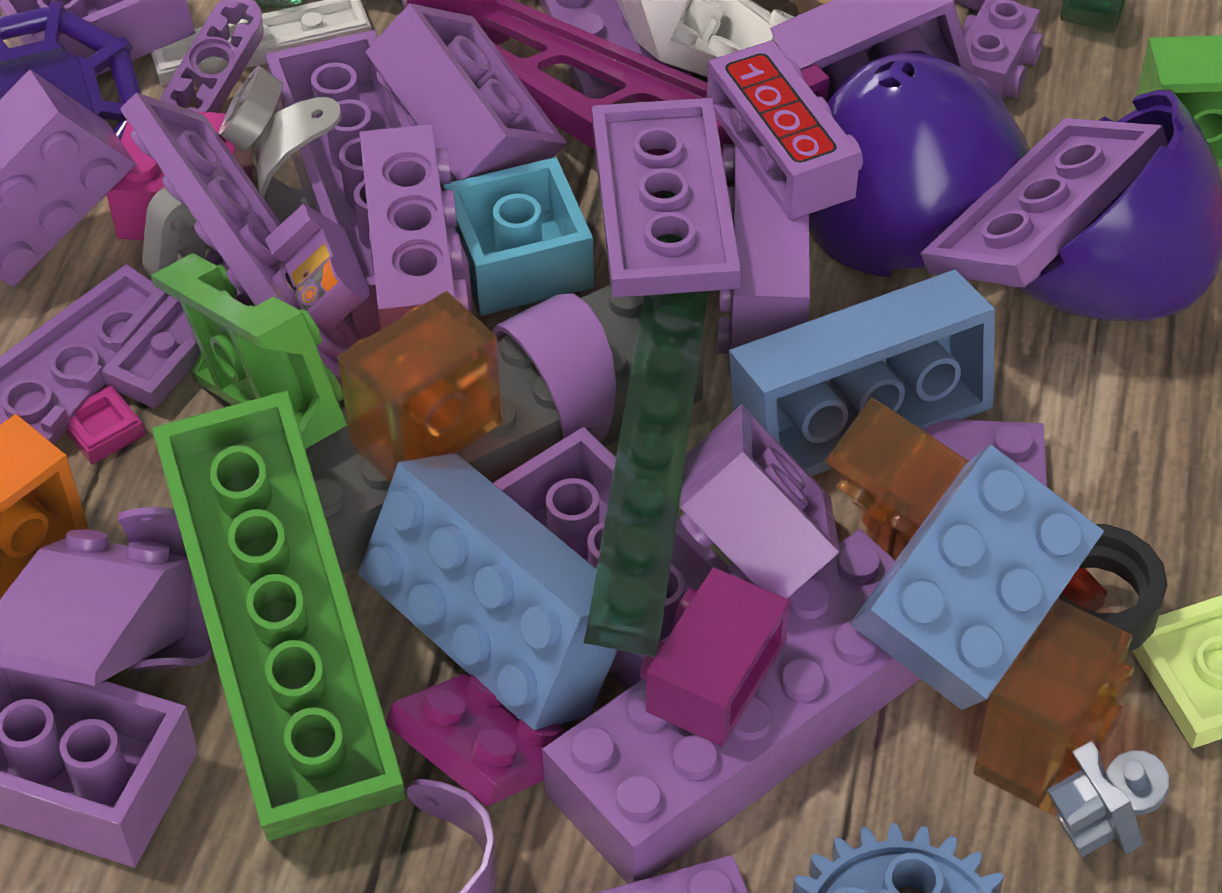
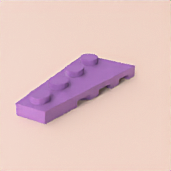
M125 264L0 356V425L14 414H17L55 445L66 432L70 418L73 415L76 416L75 412L86 399L99 392L105 386L101 370L168 298L167 293L155 287L151 280Z

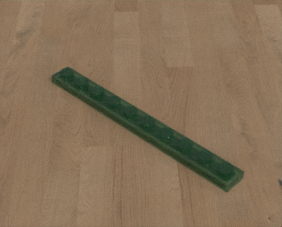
M662 191L661 194L662 199L675 196L670 191ZM666 234L656 238L664 243H676L682 240L680 236L674 234ZM709 291L643 295L583 642L585 644L656 656L661 636Z

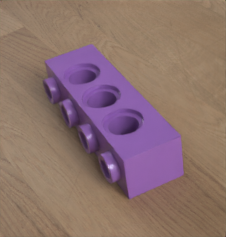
M432 124L359 131L383 351L390 352L460 344L457 318L469 317V305L465 279L453 280L452 272L463 271L459 234L447 235L446 228L457 227L453 190L441 191L440 185L451 184L447 147L435 149Z

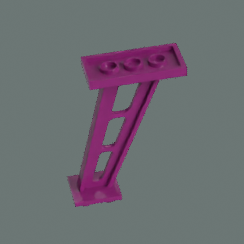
M403 0L404 9L411 3L473 16L549 120L594 150L595 143L592 126V106L707 98L706 82L514 0ZM509 37L541 51V53L529 58H520L498 45L508 41ZM554 64H569L622 90L603 98H590L543 72L542 69ZM816 64L802 70L803 79L817 97L820 96L827 102L829 77ZM716 119L723 159V144H734V142ZM659 148L646 151V153L656 156L669 153L668 150ZM726 180L727 186H733V180ZM657 191L651 194L656 198L662 199L675 196L670 191Z

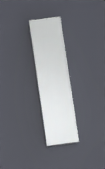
M322 0L262 14L264 35L245 68L266 64L265 54L370 31L371 25L361 0ZM241 19L236 25L228 23L230 32L228 41L231 44V35L240 23L248 25L247 20ZM202 27L194 29L195 34L150 53L161 87L167 86ZM212 56L202 60L198 65V69L207 74H217L224 71L229 63L221 57Z

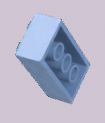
M954 269L730 349L733 410H736L743 404L810 476L923 435L925 427L946 419L963 420L993 408L995 308Z
M457 453L398 462L358 572L367 583L468 674L474 675L496 695L498 701L518 719L526 722L533 730L590 716L637 606V602Z

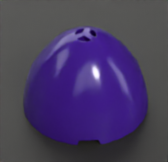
M899 53L879 58L859 68L844 82L827 103L834 120L846 135L850 134L856 139L861 149L863 165L858 170L856 198L810 213L809 230L815 242L832 259L854 270L881 277H891L893 269L926 267L921 252L986 191L1000 181L1030 151L1024 134L1000 96L966 69L935 56L922 53Z
M1155 90L1135 97L1132 103L1136 110L1116 121L1162 125L1168 142L1167 148L1165 146L1159 147L1139 176L1113 200L1112 205L1103 211L1104 213L1086 230L1062 247L1059 254L1041 271L1037 279L1029 283L1025 288L1016 287L1018 290L1059 311L1105 321H1148L1174 315L1192 305L1206 292L1218 274L1222 260V182L1218 162L1200 126L1171 90ZM1105 116L1098 120L1114 122Z

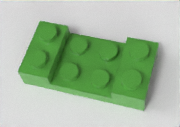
M194 253L150 275L154 286L178 299L185 312L201 351L190 370L195 382L231 405L288 390L305 449L347 426L338 403L343 400L342 388L333 372L323 365L316 347L322 343L321 334L315 321L306 310H298L274 296L255 307L242 304L235 300L238 296L237 289L229 281L226 274L227 270L222 265H215Z

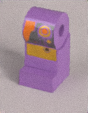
M303 203L265 238L271 255L284 263L293 287L296 288L295 297L300 307L306 310L321 328L328 331L334 330L352 310L359 307L369 298L368 285L345 228Z

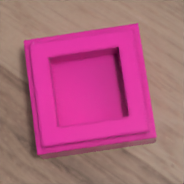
M112 385L88 397L75 412L76 416L73 415L68 421L65 432L91 465L146 435L143 422Z

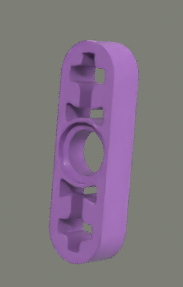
M221 0L214 7L164 89L161 101L187 107L195 96V86L199 89L196 94L198 109L189 107L188 110L219 113L264 35L261 9L254 0ZM241 19L247 20L248 25L242 23L237 25L231 35V44L228 41L230 37L228 23L236 25ZM212 56L221 57L229 63L224 71L217 74L204 73L198 69V65L202 60Z

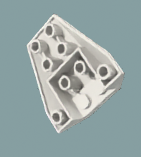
M617 0L637 43L660 62L707 77L708 60L770 40L775 42L770 28L794 18V16L777 9L771 12L752 0Z

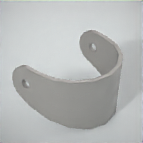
M316 97L300 101L278 111L270 118L256 140L255 156L259 193L281 224L303 203L308 205L304 190L287 186L274 178L273 174L291 154L328 133L338 125L342 112L340 105L334 99ZM317 114H323L319 118H314Z

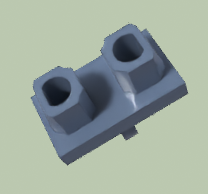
M1092 741L1073 751L1079 772L1052 786L1047 791L1058 811V820L1079 855L1084 857L1114 839L1125 855L1144 845L1135 815H1145L1154 812L1165 803L1170 793V778L1165 764L1151 753L1131 750L1117 756L1110 762L1105 772L1099 751Z

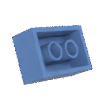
M990 444L965 464L850 622V625L959 709L964 710L986 700L1104 530Z

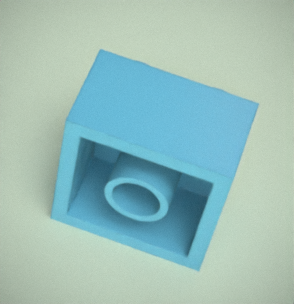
M557 157L443 185V191L453 190L457 227L455 229L457 234H459L460 242L469 261L471 295L480 316L547 300L558 294H571L594 288L593 236Z

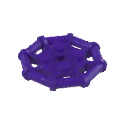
M51 1L47 7L0 17V99L29 70H32L100 118L119 121L113 131L121 141L127 119L120 108L136 92L142 94L130 54L133 46L125 37L117 38L66 10L63 2ZM45 31L44 40L8 48L3 41ZM61 32L96 51V53L87 59L78 55V58L65 51L62 45L58 44ZM111 67L120 103L102 100L95 75L105 68Z

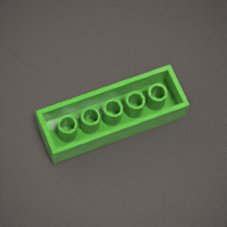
M288 390L152 427L260 824L268 842L406 800L404 783Z

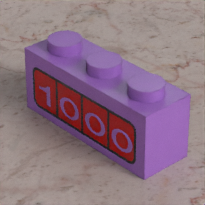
M773 40L708 60L707 98H713L716 119L789 220L856 198L858 170L863 165V157L858 142L852 135L844 133L832 117L831 110L825 99L814 94L804 81L798 64L794 60H788Z

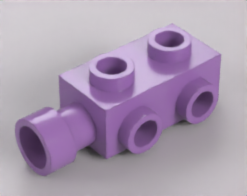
M985 0L977 16L969 15L962 30L975 77L998 94L1003 102L1007 96L1017 99L1022 91L1027 74V66L1023 65L1035 66L1042 50L1044 34L1037 33L1040 10L1020 5L1012 0Z

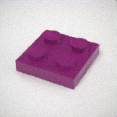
M468 673L394 701L386 720L387 727L486 807L543 781L542 749L566 733L559 723L533 730L526 722L518 719L498 701L496 695L474 675Z

